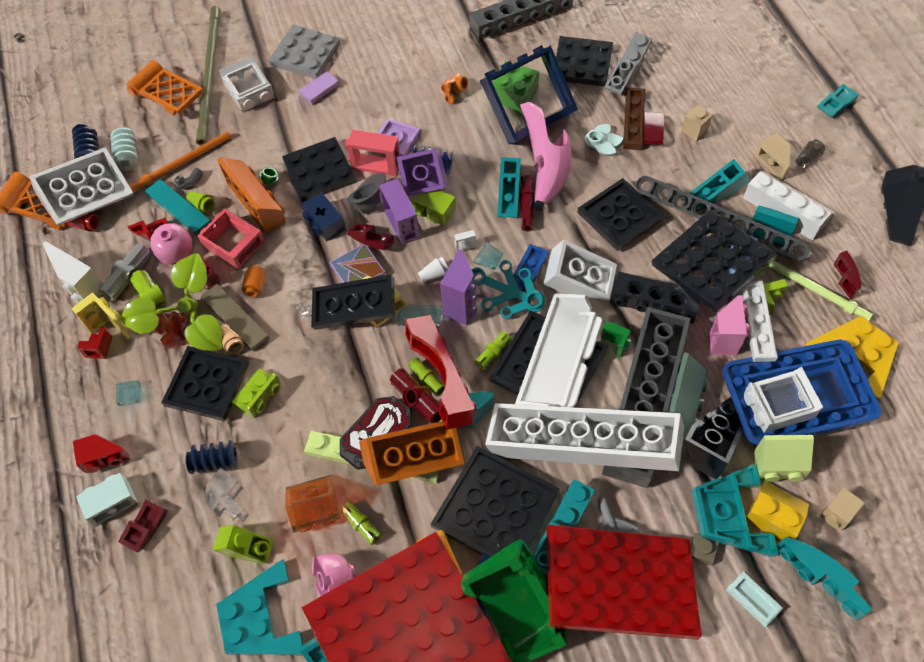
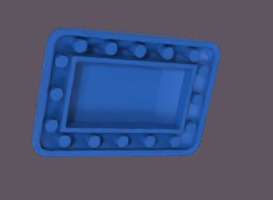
M842 339L777 352L778 358L776 361L753 362L752 357L730 361L724 365L722 370L745 435L751 443L756 445L767 435H818L877 420L881 415V407L853 347L849 342ZM802 367L823 406L822 410L814 419L763 433L761 427L754 420V412L751 406H748L744 399V392L748 384L793 372ZM795 383L763 392L774 416L807 407L804 401H800L798 397L799 390Z

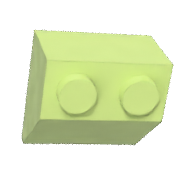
M813 435L764 436L753 452L754 464L757 466L760 479H765L766 482H776L780 479H789L791 482L804 480L812 467Z

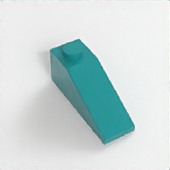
M501 157L497 217L517 218L521 158Z
M733 159L689 194L714 204L735 194L748 184L750 179L742 167ZM698 206L696 212L706 208V206Z

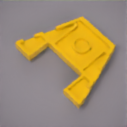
M859 316L804 345L808 346L839 339L849 342L862 368L872 374L868 381L878 401L882 396L899 342L862 316Z

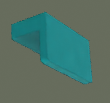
M758 205L752 220L791 237L799 218ZM758 229L754 231L753 237L762 240L765 237V232ZM776 238L772 242L780 247L785 245V241L782 238Z

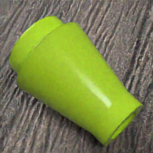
M195 191L188 192L186 196L187 201L191 202L201 213L213 211L215 200L211 195Z

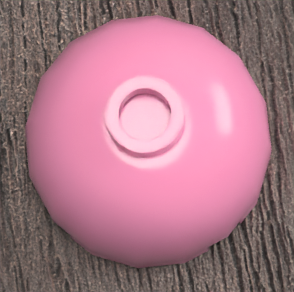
M161 225L151 236L150 246L153 254L161 263L172 265V263L190 256L193 251L192 237L180 225Z
M321 554L312 560L313 577L317 576L319 583L315 584L319 597L356 577L354 566L348 564L347 560L339 554Z

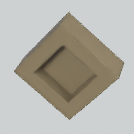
M695 532L691 543L692 559L712 566L719 542L702 538L701 534Z

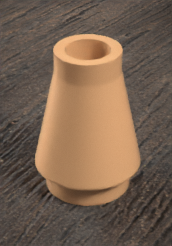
M222 325V345L224 351L231 355L240 353L244 348L243 338L234 332L229 325Z

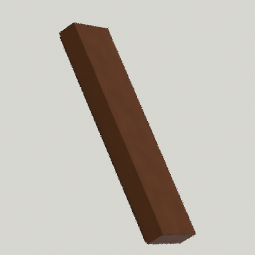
M626 88L623 149L642 150L644 88Z

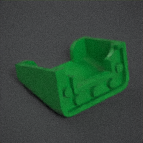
M522 539L509 544L463 576L461 587L464 594L472 599L479 597L501 635L500 642L512 662H529L567 645L568 629L549 627L548 582Z

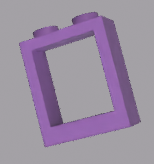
M395 179L379 185L383 210L401 245L420 238L417 213L400 181Z

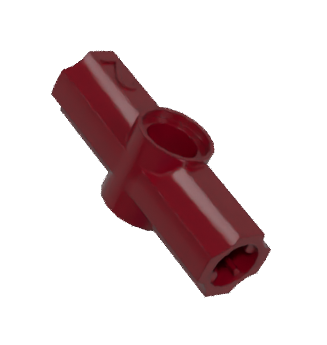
M400 368L392 373L389 379L391 385L402 394L405 405L415 407L431 424L439 422L441 420L439 415L440 403L432 396L431 389L426 385H420L404 368Z

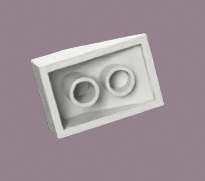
M563 240L551 250L544 285L563 293L586 295L588 298L609 301L617 264Z
M46 241L43 243L53 268L63 283L62 288L72 295L70 298L75 303L85 299L91 293H94L98 298L102 296L98 290L103 284L91 267Z

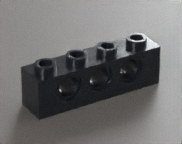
M618 271L610 303L619 307L633 308L639 312H646L647 307L691 318L690 323H694L700 300L681 286Z

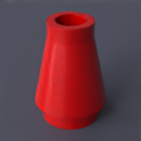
M90 212L66 223L69 227L90 232L97 229L99 219L96 214Z

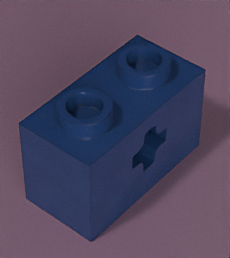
M322 192L302 203L304 219L307 223H312L313 230L317 236L321 235L325 241L346 230L343 217Z

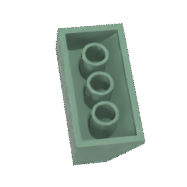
M685 352L679 364L668 413L681 414L684 424L683 441L691 426L700 420L696 418L697 411L701 412L704 398L700 397L702 391L706 392L709 379L705 378L707 369L689 353ZM682 442L681 458L684 459L687 449Z

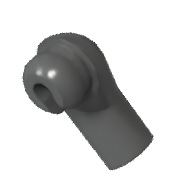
M195 168L187 178H184L182 175L177 176L174 179V183L180 189L195 186L203 172L199 168Z

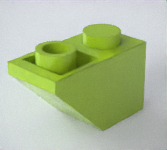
M440 190L422 193L409 198L417 216L425 217L431 222L439 223L443 226L446 225L456 210L455 196Z
M236 525L219 527L212 550L231 558L267 564L274 540Z

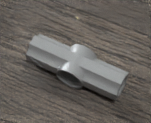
M140 243L136 244L123 260H117L113 264L111 275L98 291L107 299L115 300L128 284H132L130 280L132 273L142 268L152 255L151 251Z

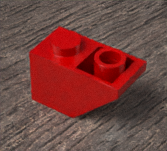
M97 434L73 441L76 466L84 473H95L101 468L122 464L123 461L130 459L129 454L121 446Z

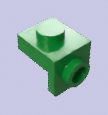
M605 322L601 338L619 345L616 356L621 357L623 351L627 352L632 342V339H629L631 330L622 327L618 323Z

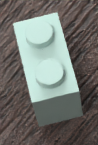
M121 473L107 477L104 482L89 487L83 493L76 496L85 519L94 527L138 503L129 481Z

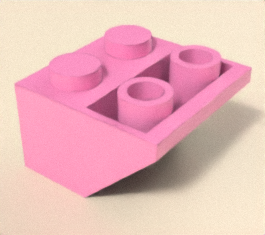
M737 296L717 314L709 333L710 355H737L740 348L744 346V339L749 336V324L745 322L747 305L743 304V296Z

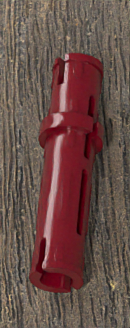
M524 175V177H521V191L519 192L522 204L521 229L530 232V226L531 230H534L533 199L535 198V191H533V177L531 175Z

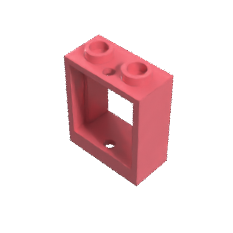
M352 129L351 135L347 137L345 144L349 152L348 160L351 161L352 169L371 173H384L397 177L399 171L397 157L401 156L398 137ZM359 150L384 153L386 158L361 154Z
M227 209L216 215L214 220L207 227L203 228L198 235L203 248L238 270L265 243L261 230ZM229 226L246 235L230 253L214 243Z

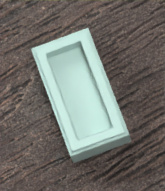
M744 571L726 589L764 627L783 609Z

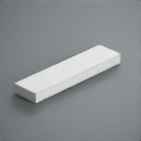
M751 281L741 290V296H743V304L747 305V316L745 319L746 323L749 324L748 337L753 362L776 361L778 357L763 281Z

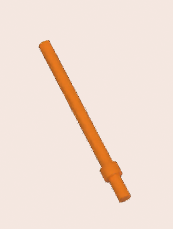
M228 131L153 173L141 176L140 180L129 185V187L135 192L144 186L152 185L156 179L232 138L231 134Z

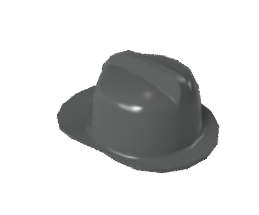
M376 173L368 177L348 196L347 202L355 204L363 214H367L374 209L381 201L379 185L385 183L386 174Z

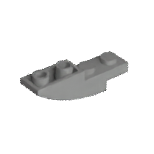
M635 32L623 57L619 58L604 89L619 95L626 91V88L629 87L644 62V57L652 43L651 37Z

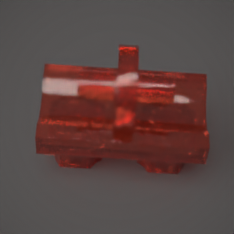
M173 311L171 314H157L159 324L154 331L160 335L164 331L167 332L160 339L161 343L170 349L177 343L185 345L188 341L182 330L186 329L185 324L188 321L186 314L177 313L176 311Z

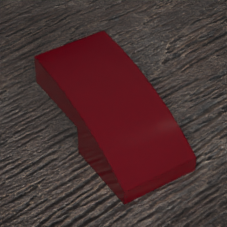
M644 112L643 144L663 145L664 114Z
M356 223L347 231L348 235L356 241L375 249L386 250L394 243L393 235L375 233V225Z
M846 250L838 255L833 265L842 276L838 284L849 299L852 300L861 289V279L853 258Z
M145 499L135 520H129L118 542L139 553L155 534L169 510Z

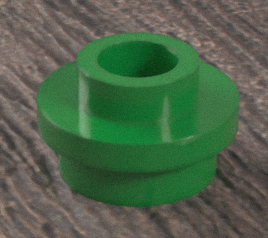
M266 167L259 173V178L266 185H273L278 182V173L273 168Z

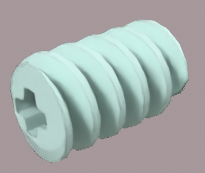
M118 128L110 136L112 159L119 170L132 171L138 166L135 133L129 128Z

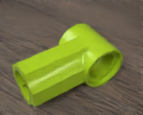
M137 270L132 273L130 280L136 291H138L140 298H151L156 306L167 300L146 270Z

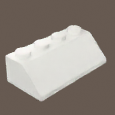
M760 171L751 180L743 199L757 207L760 205L799 218L794 230L811 240H814L835 214L832 210L764 171Z

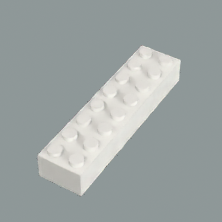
M495 403L485 445L491 453L503 458L679 471L684 424L680 413Z

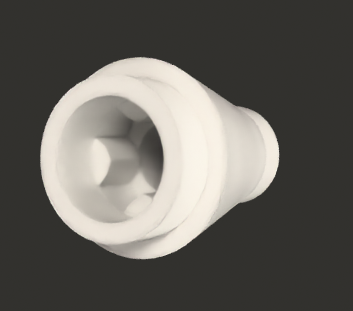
M442 257L439 259L435 258L418 272V275L424 284L427 281L444 277L448 266Z

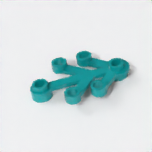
M503 260L499 265L508 285L486 276L482 268L475 267L472 269L474 285L480 286L484 284L503 292V294L492 298L487 297L482 300L481 305L485 311H492L496 305L515 298L522 302L511 307L504 306L500 310L501 316L506 320L511 319L514 314L526 309L539 312L544 308L546 303L545 297L541 292L535 291L531 280L532 274L528 268H522L518 272V276L524 282L527 293L519 290L512 272L513 266L509 260ZM509 264L510 267L507 270H503V265ZM523 272L529 273L526 278H522L521 275ZM477 275H482V279L479 281H476L475 277ZM533 299L539 300L537 305L531 304ZM487 301L492 302V305L489 308L485 307V303ZM505 310H511L510 315H503Z

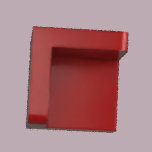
M101 327L99 334L90 335L89 341L79 340L77 349L85 358L106 359L113 337L105 327Z

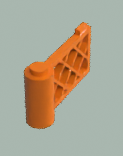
M155 60L150 61L126 83L127 91L132 96H143L163 106L166 112L172 115H180L204 93L202 87L164 69ZM165 76L169 77V80L161 82ZM182 84V87L173 88V85ZM169 86V89L161 91V87ZM157 88V92L148 93L151 89ZM195 90L192 94L186 95V91ZM182 92V96L173 97V94ZM170 95V98L161 99V96ZM183 101L178 107L174 106V103Z
M13 172L0 191V214L6 215L13 212L48 223L49 227L57 230L61 228L66 229L67 223L57 226L54 220L50 218L49 213L37 214V210L45 207L42 203L34 205L32 200L38 199L36 193L30 195V191L33 188L30 179L22 173ZM30 201L32 207L20 209L23 203Z

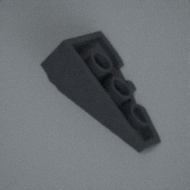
M917 165L886 171L881 185V193L884 194L883 206L887 213L886 224L889 240L906 246H911L924 208V167Z
M729 397L714 411L707 413L699 422H695L683 441L695 468L714 479L719 478L728 465L744 430L732 398Z

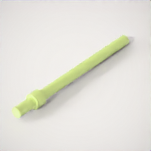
M773 261L768 266L843 307V311L849 314L853 313L857 316H862L868 321L873 315L857 306L858 303L850 299L848 301L776 261Z

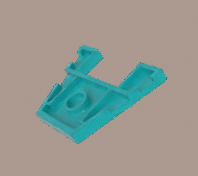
M756 464L697 486L691 491L700 534L705 539L768 557H776L779 555L774 533L750 534L739 488H757L761 485Z
M284 559L278 561L216 604L225 654L303 656L300 652V647L304 645L300 631L275 638L265 592L268 589L290 583Z

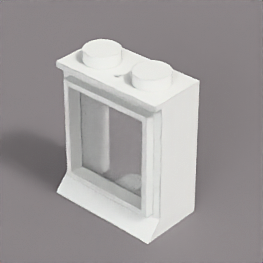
M252 56L219 70L226 89L241 112H245L275 98L271 84L267 81Z
M802 367L793 372L755 383L751 382L744 392L745 402L748 406H751L754 412V420L761 427L763 433L814 419L823 408Z

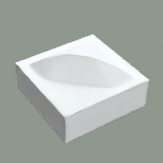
M474 230L454 235L457 252L458 250L463 251L476 247Z

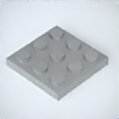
M293 24L269 58V65L317 79L340 45V38Z

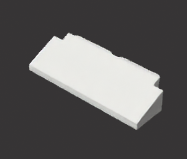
M554 294L515 404L572 408L576 406L587 372V366L584 363L593 354L603 323L602 319L595 312H591L593 307L586 295Z

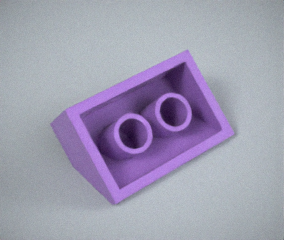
M458 250L440 283L443 315L445 318L467 326L469 320L474 319L477 312V307H475L477 300L475 296L476 285H474V275L464 252Z

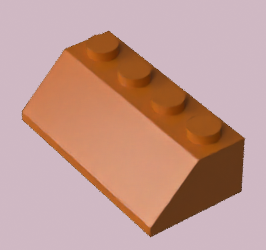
M221 157L217 159L227 185L265 234L286 222L283 215L286 212L283 206L275 202V197L270 190H265L266 187L263 181L255 177L256 174L251 166L247 167L242 160Z
M443 421L368 437L359 441L363 463L375 486L464 464L456 428L446 430Z

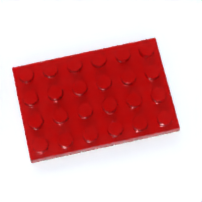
M559 525L547 526L549 627L698 640L702 637L690 539Z

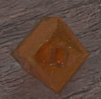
M331 475L286 487L285 508L293 533L298 531L306 532L321 524L329 525L340 519Z

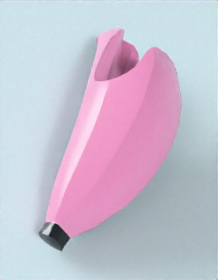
M527 102L521 104L520 107L527 122L536 168L535 203L533 207L537 211H542L544 205L552 201L561 192L567 180L571 164V144L565 130L557 138L556 145L552 144L548 139L542 108Z

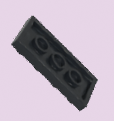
M391 274L312 288L311 327L314 330L395 317L394 277Z

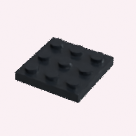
M560 36L556 59L566 82L605 86L608 78L613 42Z
M336 137L282 156L302 202L311 199L321 192L326 194L356 182V177Z
M624 178L578 207L577 211L617 252L661 222L664 217L657 208Z
M187 346L161 403L164 407L225 421L232 406V401L236 397L249 366V362L247 359Z

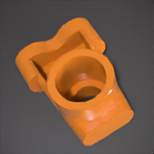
M456 73L450 79L445 80L441 85V90L445 93V101L452 104L457 98L459 91L467 90L468 80L460 73Z

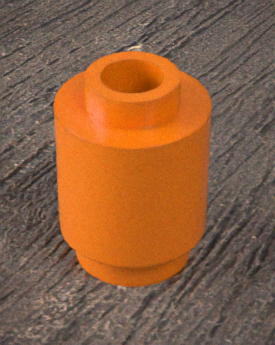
M252 265L245 271L242 292L246 296L254 298L263 293L266 275L262 267Z

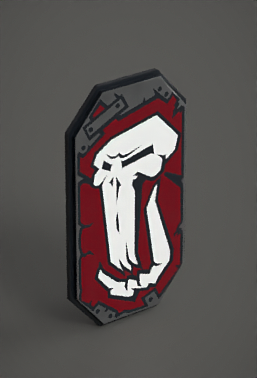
M395 396L377 398L340 438V457L357 470L366 469L359 441L368 437L409 429L412 426L411 408Z

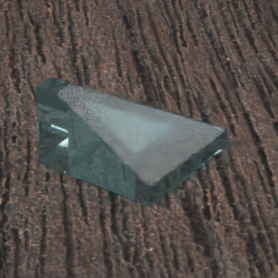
M487 242L473 262L495 270L503 253Z

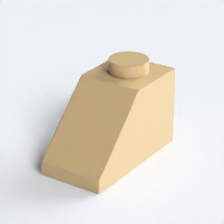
M775 133L759 143L755 156L781 181L785 179L790 167L791 145L785 138Z

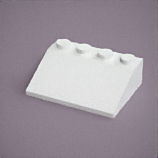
M106 147L29 176L35 193L57 226L134 195Z

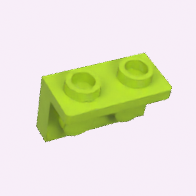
M259 368L234 398L232 404L255 418L258 413L265 409L269 399L278 393L281 385L278 376L274 373L270 375Z

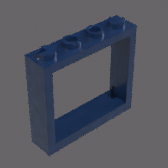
M541 45L532 50L534 54L528 56L525 53L517 57V62L512 64L509 61L501 65V70L497 72L495 69L484 73L485 78L480 80L508 144L515 143L529 136L528 126L514 132L492 81L539 57L542 58L562 105V108L544 117L546 126L578 110L551 45L543 48Z

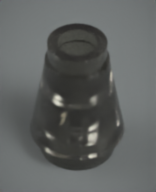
M817 139L809 141L796 159V163L804 168L821 157L825 151L824 144Z

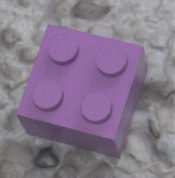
M440 147L397 157L407 196L448 187Z

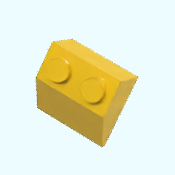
M764 480L746 515L747 523L766 533H774V537L780 541L785 537L796 539L807 517L809 504Z

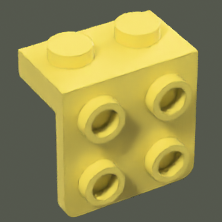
M91 293L71 308L92 334L110 321L127 340L131 338L128 333L131 329L122 323L121 315L115 309L112 310L109 303L103 297L98 298L94 293Z

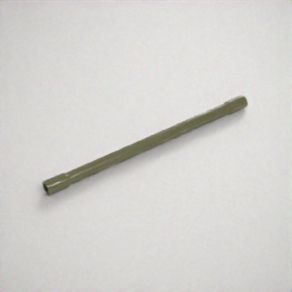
M218 6L210 8V25L203 79L204 93H202L199 124L196 133V144L199 146L207 143L208 121L218 26L221 9Z

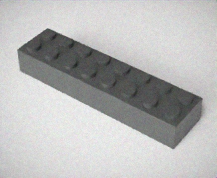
M647 307L619 410L668 413L691 318ZM604 465L602 475L648 488L654 469Z

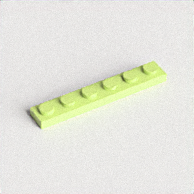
M315 431L310 432L304 450L306 455L349 464L340 457L341 437ZM440 470L410 478L437 484Z

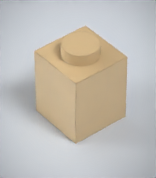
M698 105L695 106L685 116L681 132L695 141L699 140L708 131L713 115Z
M843 487L820 515L827 524L841 531L850 523L864 502Z

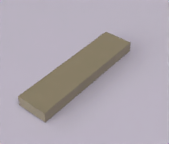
M218 284L201 295L202 300L226 325H229L234 332L243 338L244 343L252 351L270 339L268 334Z

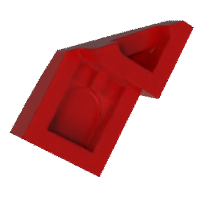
M165 217L147 225L142 220L127 227L130 232L151 241L154 231L159 226L169 223Z

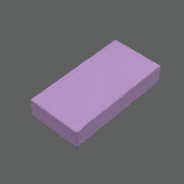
M325 72L299 90V92L312 105L338 87L339 81L329 72Z

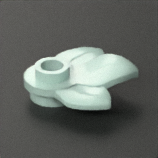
M602 124L585 136V143L590 148H596L603 155L616 154L615 148L622 143L623 137L610 133V124Z

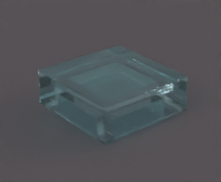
M139 380L116 384V404L118 406L141 403V383Z

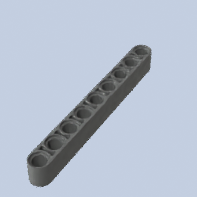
M642 176L636 182V188L643 196L698 220L703 215H698L696 209L700 205H705L707 212L711 210L716 214L724 213L727 216L726 221L733 225L738 221L744 222L746 228L743 232L753 237L754 231L758 229L763 230L765 237L757 241L788 259L799 262L803 261L809 254V247L800 240L652 177ZM644 182H651L649 190H641ZM662 190H669L670 194L666 199L659 197ZM681 197L688 198V204L685 207L678 206V200ZM782 238L785 241L784 247L780 249L775 248L772 243L773 240ZM796 246L804 248V256H794L793 248Z

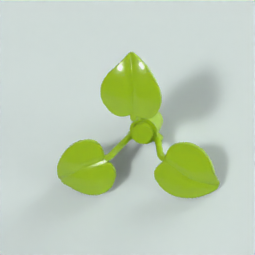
M198 253L178 261L172 269L171 278L174 285L178 288H185L184 293L187 296L180 299L177 306L155 310L156 305L153 299L141 297L131 301L123 310L122 323L140 334L151 333L157 328L159 324L158 313L179 310L182 314H191L190 321L192 324L185 329V337L189 344L204 351H215L223 347L221 325L215 317L205 314L198 316L195 321L199 303L192 297L189 290L194 293L201 292L207 283L206 266Z

